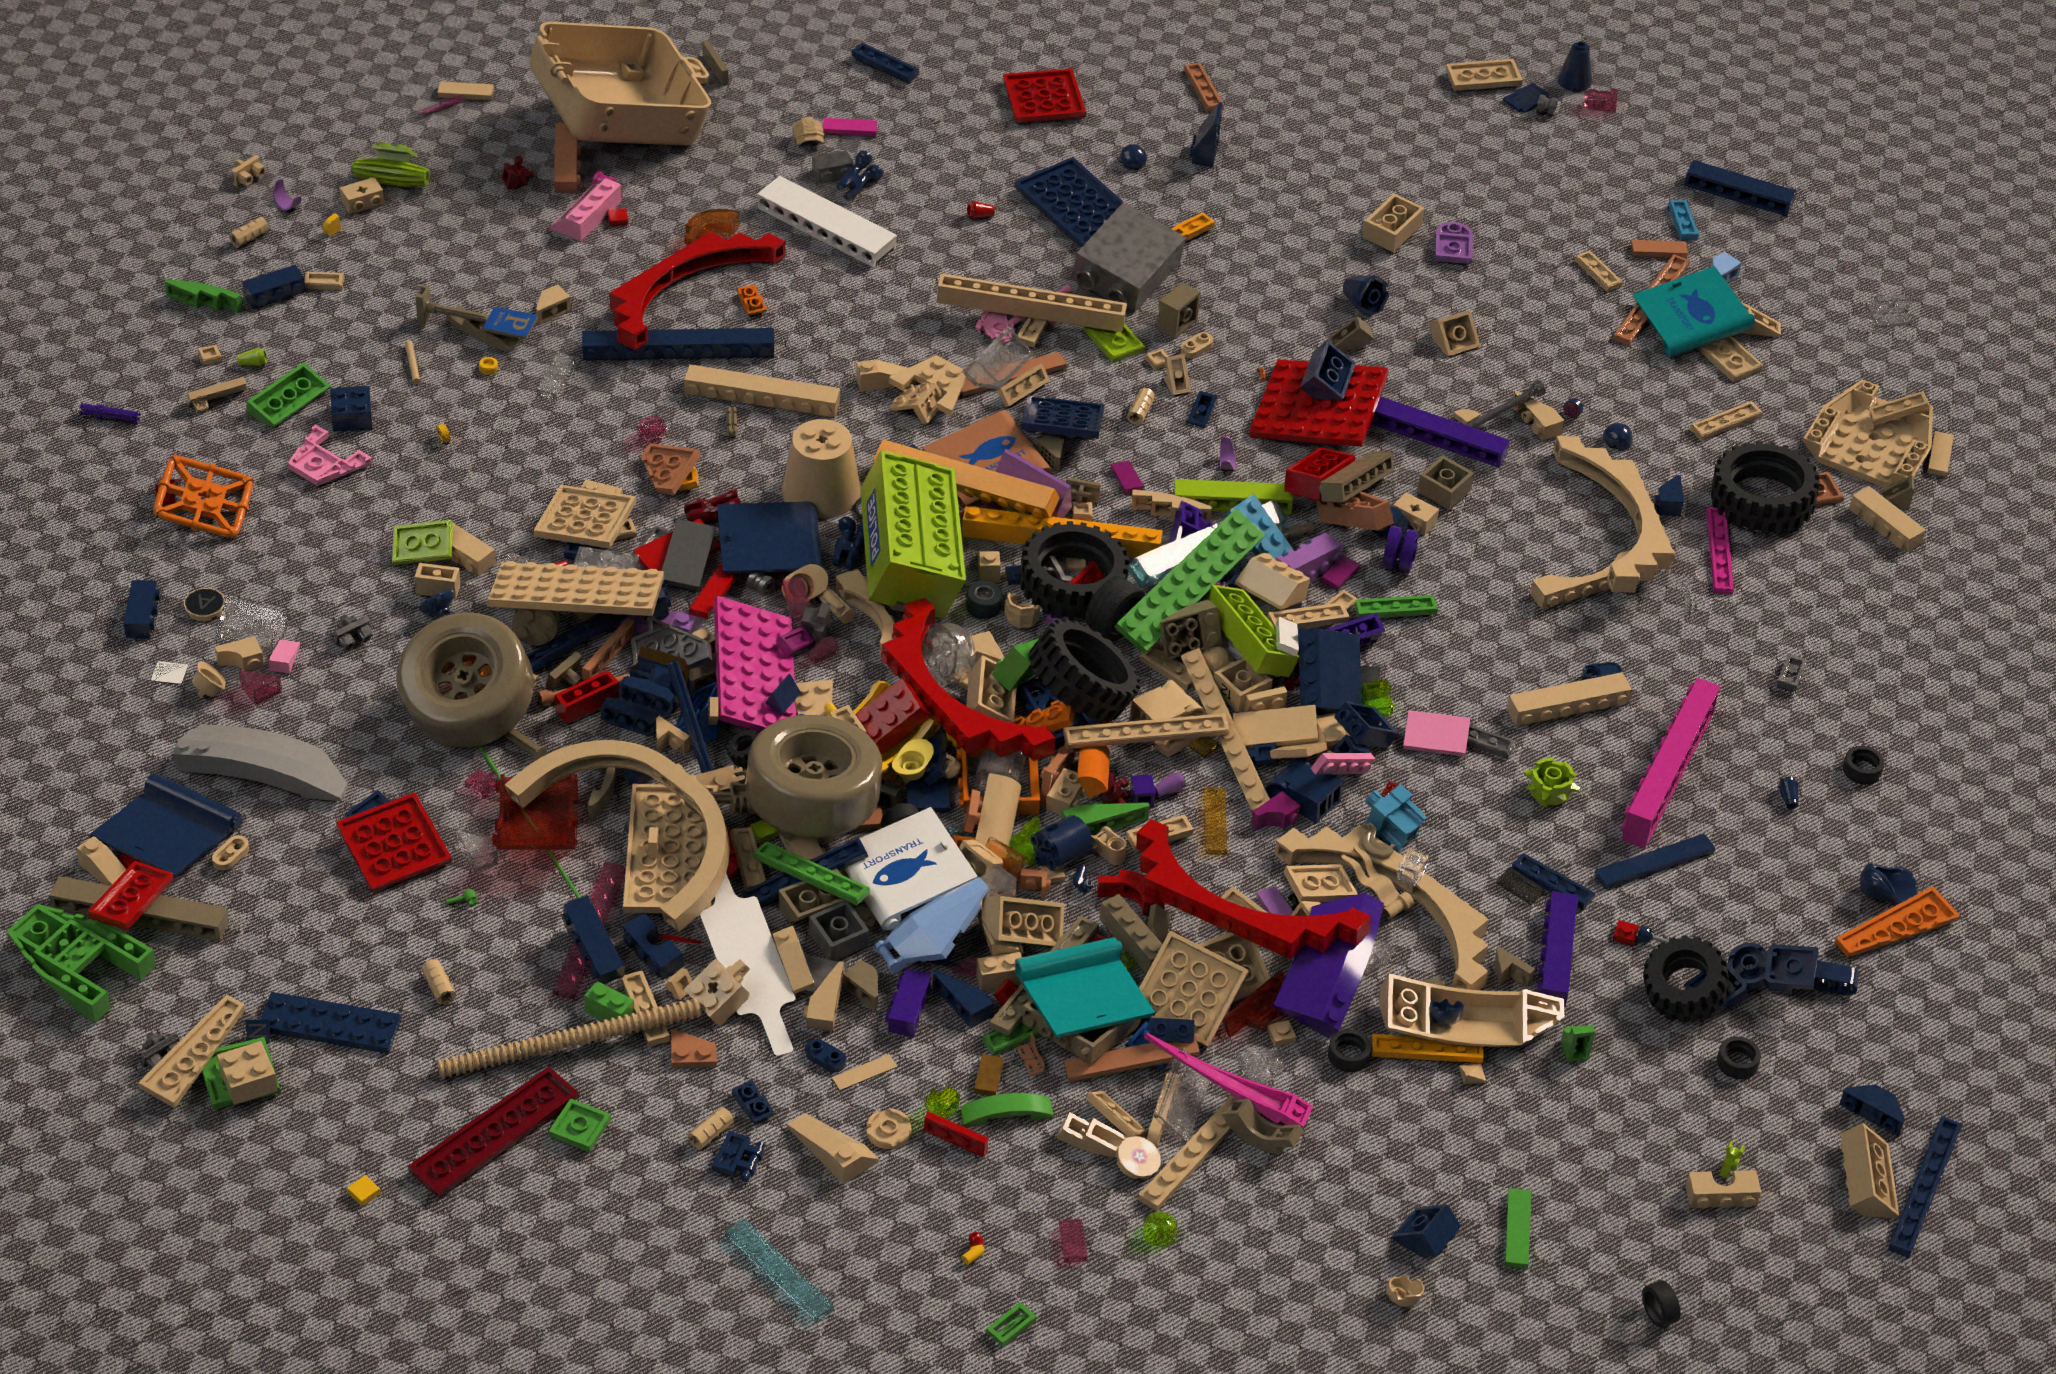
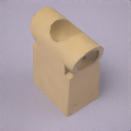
M1169 680L1163 687L1160 686L1132 700L1129 721L1206 715V711L1187 695L1173 680Z

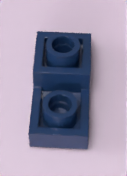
M753 1080L732 1089L731 1093L754 1124L775 1114L765 1095L759 1093Z

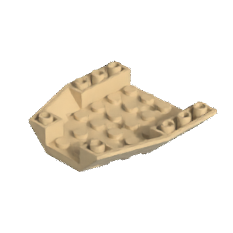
M1860 380L1822 407L1804 436L1803 442L1818 463L1884 488L1911 475L1915 477L1932 447L1933 406L1929 405L1930 409L1874 426L1868 408L1888 401L1877 398L1878 385Z

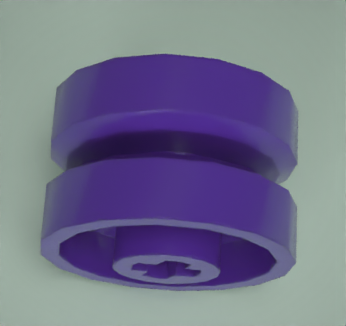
M1391 526L1385 546L1382 568L1394 569L1398 558L1399 571L1410 573L1417 553L1419 531L1408 529L1404 540H1401V527Z

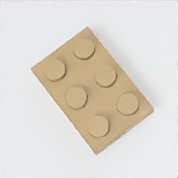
M1342 864L1285 867L1284 874L1299 902H1330L1358 895Z

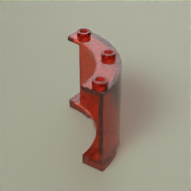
M500 774V780H496V793H500L499 819H495V832L497 834L492 835V846L496 847L497 851L576 850L578 813L577 810H574V804H578V774H569V777L551 785L524 808L509 798L505 788V784L513 777H505V774Z

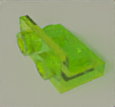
M1035 816L1030 822H1026L1023 829L1018 834H1014L1010 840V855L1030 867L1035 863L1036 855L1030 837L1043 829L1039 826L1038 817Z

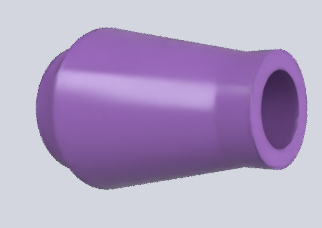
M1172 772L1155 785L1156 795L1159 798L1182 791V788L1186 787V783L1181 773Z

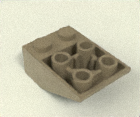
M1209 600L1190 604L1160 621L1165 660L1179 657L1197 648L1201 651L1222 645L1218 608Z

